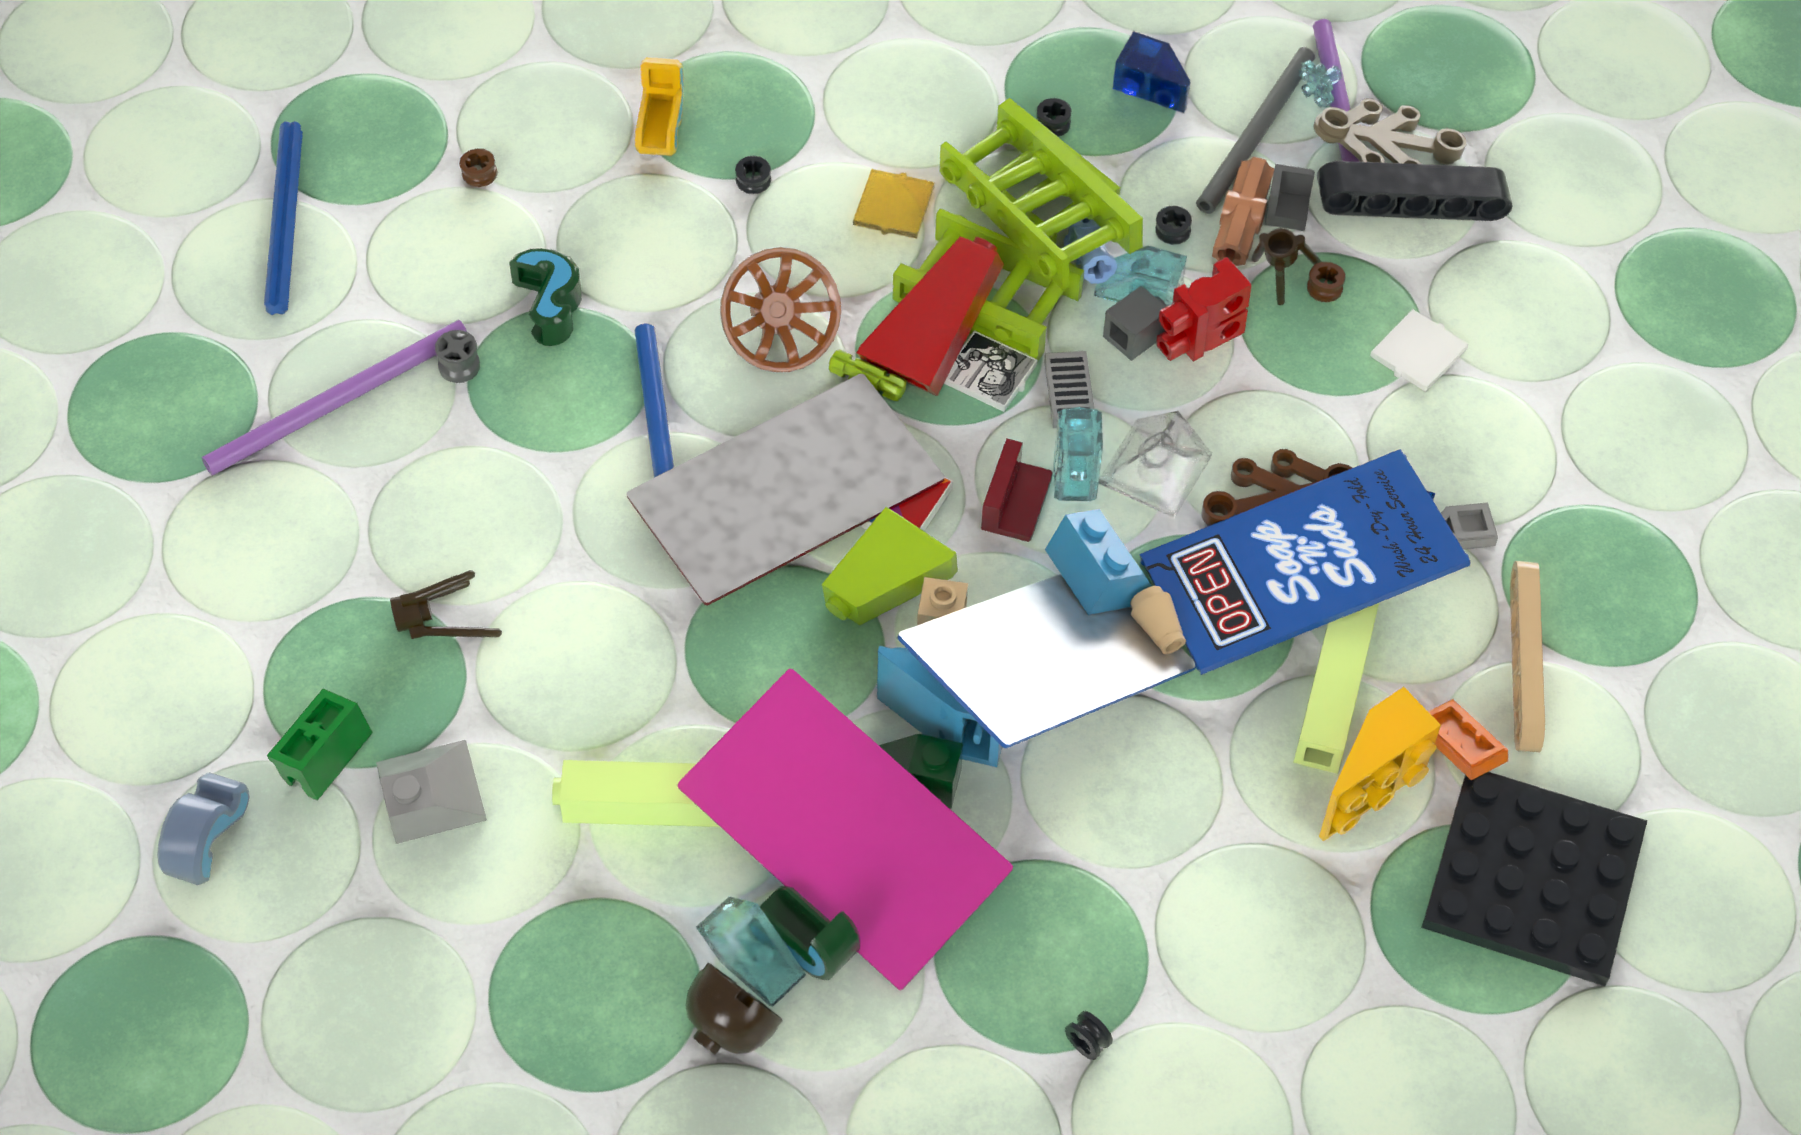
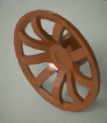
M770 248L752 254L742 261L731 273L721 297L720 317L723 331L729 344L746 362L759 369L771 372H792L814 363L828 350L839 329L841 299L834 279L820 261L808 253L797 249ZM780 257L778 278L775 284L770 286L766 275L757 263ZM792 259L802 262L812 269L806 278L792 288L787 287L791 274ZM747 270L751 273L759 288V292L754 297L734 291L740 278ZM821 278L830 301L800 302L799 297L813 287ZM731 301L749 306L752 317L733 327L730 315ZM830 311L829 324L825 334H822L816 328L800 319L801 313ZM759 326L762 329V338L756 353L753 354L744 347L738 337ZM793 328L818 344L801 358H799L795 341L790 332ZM774 334H778L782 340L788 362L765 360L771 348Z

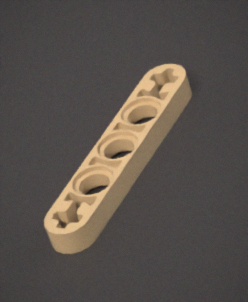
M1514 561L1510 579L1514 742L1517 751L1541 752L1545 736L1540 570L1538 563Z

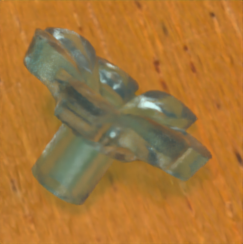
M1312 60L1301 62L1302 68L1299 69V75L1301 79L1307 82L1301 87L1302 92L1306 97L1314 94V101L1319 107H1328L1334 102V97L1331 93L1333 90L1332 84L1342 78L1340 69L1335 65L1326 69L1322 63L1315 65Z

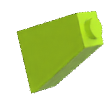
M885 507L822 583L825 606L837 618L841 620L849 618L858 625H862L920 595L924 577L941 580L953 578L958 572L956 552L888 507Z

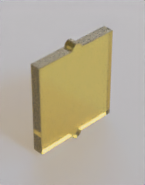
M871 169L853 219V225L878 230L883 235L892 233L917 239L935 182L908 177L904 172L894 174Z

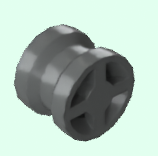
M451 330L438 338L435 343V353L438 358V368L441 376L453 383H464L473 379L480 370V360L477 354L475 338L470 333L462 330Z

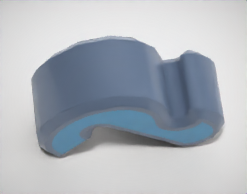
M211 772L206 773L197 779V788L194 794L187 793L174 802L162 825L158 842V865L165 875L195 885H201L209 881L213 856L210 848L213 841L242 818L247 809L250 797L249 790L244 783Z

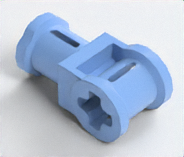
M1087 218L1075 223L1068 229V235L1064 238V247L1101 227L1094 220ZM1105 245L1074 260L1076 265L1081 264L1080 269L1084 270V279L1092 284L1107 281L1115 274L1117 269V262L1107 252Z

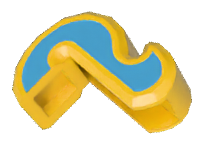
M646 57L641 62L643 93L635 129V148L639 154L672 156L677 150V133L683 112V65L677 59Z

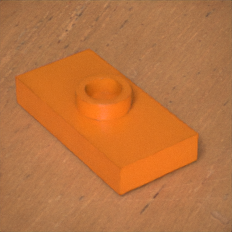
M1454 699L1428 711L1441 724L1435 742L1437 749L1470 780L1508 762V749Z

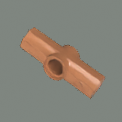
M1252 157L1248 161H1242L1239 167L1233 190H1228L1220 217L1221 226L1213 247L1212 257L1218 261L1228 257L1235 266L1246 264L1253 245L1255 234L1259 235L1268 203L1267 196L1273 179L1274 168L1267 163V160Z

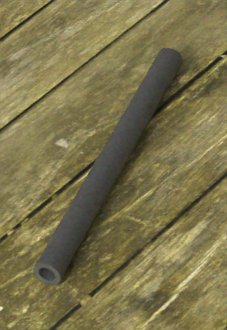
M1306 47L1298 49L1196 201L1200 211L1207 214L1213 213L1237 177L1242 161L1249 159L1315 60V54L1312 50Z

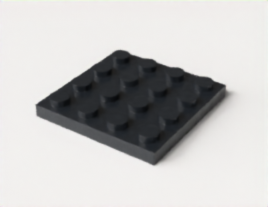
M1487 772L1473 780L1464 775L1421 928L1606 986L1616 954L1647 820L1492 772Z

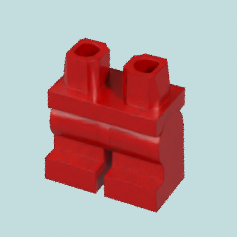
M1228 257L1213 264L1212 277L1198 278L1191 283L1189 288L1185 284L1175 288L1173 304L1159 311V321L1165 332L1157 335L1156 345L1168 360L1171 361L1186 353L1194 362L1202 358L1204 352L1212 350L1245 333L1248 314L1246 308L1249 307L1252 284Z

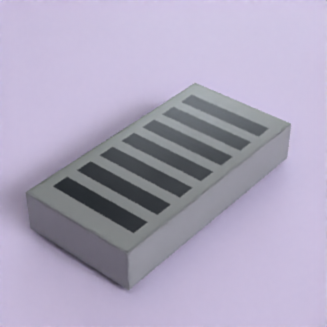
M1086 351L1045 353L1044 365L1053 428L1095 426L1096 416Z

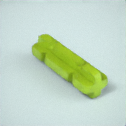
M836 350L831 356L828 363L830 372L843 378L845 375H848V380L859 374H864L878 393L880 390L883 391L882 396L893 401H899L905 393L907 381L904 378L893 373L887 376L886 370L858 357L852 360L853 355L842 350Z

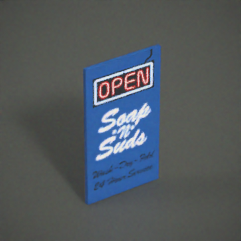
M1401 449L1139 554L1141 564L1145 567L1154 586H1160L1163 592H1168L1171 595L1183 636L1186 639L1185 645L1195 662V668L1199 670L1201 675L1470 566L1468 554L1463 550Z

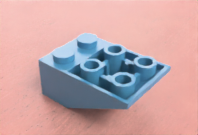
M879 646L877 699L923 735L963 743L962 760L997 767L1002 746L906 648L896 647L892 649Z

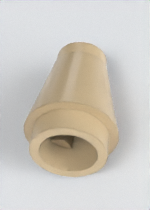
M1152 586L1140 591L1132 598L1130 602L1133 609L1131 616L1160 648L1163 654L1173 653L1186 643L1171 595L1168 592H1163L1160 586Z

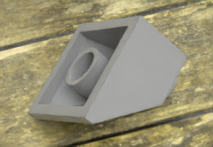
M466 740L376 762L396 844L487 821Z

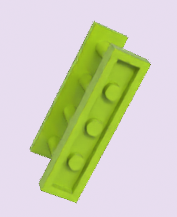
M1008 98L998 105L997 130L963 154L947 141L940 145L939 172H941L947 182L955 184L965 192L968 186V167L974 165L989 180L1031 159L1033 153V134L1046 127L1012 99ZM1056 136L1120 196V186ZM1005 143L1013 145L1022 153L991 176H988L975 165ZM1046 178L1018 199L1038 190L1039 188L1051 183L1052 181L1049 178ZM1006 190L1002 191L1012 203L1018 200ZM1072 202L1057 214L1069 209L1071 206L1076 205V203ZM1032 211L1025 214L1035 225L1044 222ZM1057 233L1049 237L1055 244L1057 240Z
M1047 128L1033 134V153L1031 159L989 180L974 165L967 168L968 186L965 192L970 204L975 209L979 208L1037 264L1042 275L1045 278H1051L1062 290L1069 287V263L1112 241L1113 243L1117 242L1128 254H1131L1143 247V217ZM1037 173L1045 174L1052 181L1013 203L1002 193V191ZM1061 195L1069 197L1076 203L1071 208L1038 225H1035L1025 215ZM1085 218L1094 220L1101 227L1061 249L1049 238Z
M940 208L936 213L935 240L938 243L919 269H914L900 263L893 273L892 300L900 303L960 236L970 241H973L975 237L985 239L997 247L996 252L1004 263L1002 269L1010 273L992 300L985 301L969 334L972 335L976 331L1039 361L1045 352L1047 326L1042 325V323L1061 295L1077 302L1082 296L1084 270L1069 263V287L1062 290L1051 278H1045L1037 264L1010 238L973 223L961 215L952 214ZM1025 279L1046 288L1027 317L1006 309Z

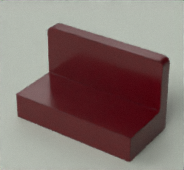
M1006 438L983 503L981 530L1029 542L1032 540L1052 481L1053 472L1049 469L1022 463L1023 442Z

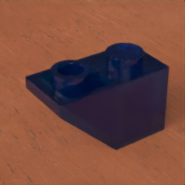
M1133 31L1115 62L1113 89L1153 102L1162 107L1185 113L1191 81L1172 47L1167 42Z

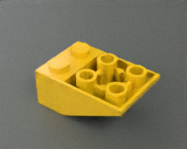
M1402 687L1369 710L1332 790L1319 834L1322 841H1325L1336 832L1340 835L1347 833L1359 822L1362 814L1371 808L1374 811L1382 809L1391 801L1398 789L1404 785L1413 787L1427 775L1429 771L1427 765L1430 756L1437 748L1435 742L1441 724L1405 687Z

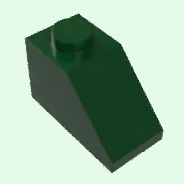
M918 733L879 745L949 809H952L962 769L963 743Z

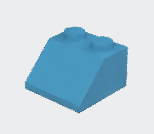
M1100 509L1066 514L1045 548V551L1088 615L1131 607L1130 602L1137 593L1152 587Z

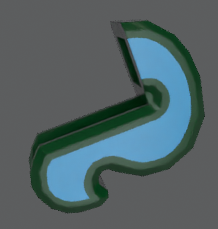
M534 248L517 253L509 262L512 283L517 287L538 292L529 311V316L535 323L531 333L535 340L542 345H559L565 342L574 330L571 313L577 309L582 301L579 267L571 257L551 249Z
M780 886L753 912L755 927L771 944L782 945L791 959L812 977L830 980L860 950L858 929L844 911H841L830 921L792 887Z

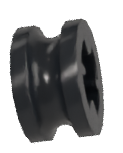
M1045 99L1037 107L1036 119L1059 137L1066 134L1070 129L1072 109L1062 99Z
M752 155L742 158L736 164V184L741 191L748 194H758L767 190L770 186L771 168L766 159ZM752 172L751 179L746 177V174ZM755 172L760 173L759 178H754Z
M1179 206L1162 208L1156 216L1155 231L1157 237L1164 243L1171 245L1181 244L1188 240L1192 224V218L1188 210ZM1168 222H1174V224H1175L1176 226H1179V228H1173V226H1172L1171 224H1167V223H1168Z
M1083 1011L1077 1016V1024L1072 1022L1065 1027V1033L1070 1043L1078 1052L1088 1059L1095 1060L1100 1056V1047L1108 1048L1113 1043V1038L1108 1028L1100 1019L1090 1012Z

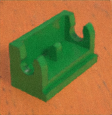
M323 688L268 753L267 757L269 761L274 763L280 776L289 786L298 781L304 792L309 797L318 801L373 732L358 703Z

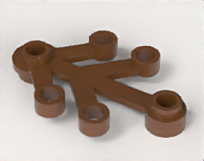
M1279 449L1273 454L1270 466L1272 472L1258 467L1251 459H1237L1233 463L1231 480L1234 484L1240 487H1249L1255 484L1271 492L1238 500L1224 491L1211 492L1204 498L1201 511L1202 519L1207 526L1213 525L1352 469V467L1338 463L1329 466L1325 470L1298 458L1293 451L1288 449ZM1279 461H1286V462H1288L1290 465H1289V466H1283V465H1280L1278 462H1279ZM1239 470H1246V471H1248L1250 474H1249V475H1242V474H1240L1238 471H1239ZM1296 474L1312 483L1298 485L1285 478ZM1213 513H1221L1224 516L1215 515Z

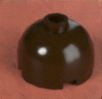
M709 962L695 977L687 993L685 1003L687 1017L698 1029L693 1038L715 1055L720 1048L734 1054L750 1053L762 1047L773 1036L783 1021L780 1016L759 999L748 993Z

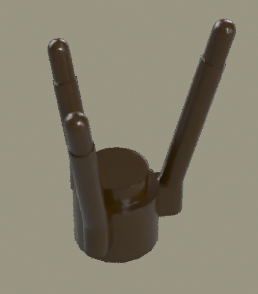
M1278 228L1268 234L1261 233L1259 235L1260 242L1253 252L1251 259L1253 262H1257L1265 252L1267 261L1275 267L1277 304L1283 305L1285 303V268L1294 264L1298 257V250L1314 265L1322 261L1305 243L1304 235L1295 236L1288 229Z
M473 570L455 575L416 592L390 598L397 631L409 630L411 639L424 636L500 637L502 635V631L498 628L425 626V621L433 620L429 601L468 587L470 585L469 580L475 577Z

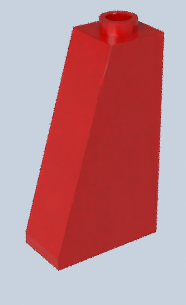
M960 236L860 345L856 352L859 357L886 370L889 375L893 373L904 378L907 383L938 396L1004 266L1003 261L996 252L997 247L979 237H975L973 241H970Z

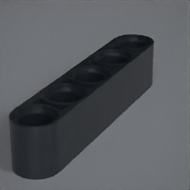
M1332 161L1320 167L1317 172L1323 209L1332 215L1496 221L1507 216L1513 207L1505 173L1495 167Z

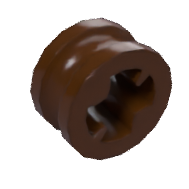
M476 148L464 153L460 158L459 165L462 177L467 184L473 187H483L493 183L497 178L498 172L495 158L490 151ZM479 165L482 169L477 170L475 166Z
M1320 262L1312 266L1307 282L1309 295L1320 302L1336 301L1343 292V285L1346 279L1344 270L1332 262ZM1325 279V282L1321 283L1319 280ZM1328 280L1332 281L1333 284H1327Z

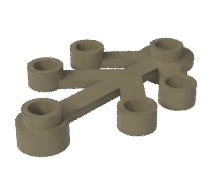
M1370 98L1363 99L1359 106L1347 112L1336 107L1326 108L1316 117L1313 124L1314 131L1322 140L1332 144L1340 143L1358 158L1359 162L1385 163L1384 157L1380 153L1369 150L1360 140L1368 141L1392 163L1404 164L1421 163L1414 158H1410L1398 147L1433 153L1436 161L1450 165L1461 158L1467 145V140L1462 133L1449 128L1438 131L1435 139L1396 132L1399 129L1408 132L1415 130L1421 117L1420 112L1412 106L1404 105L1398 109L1397 113L1379 121L1383 107L1378 101ZM1363 122L1371 126L1358 125V123Z

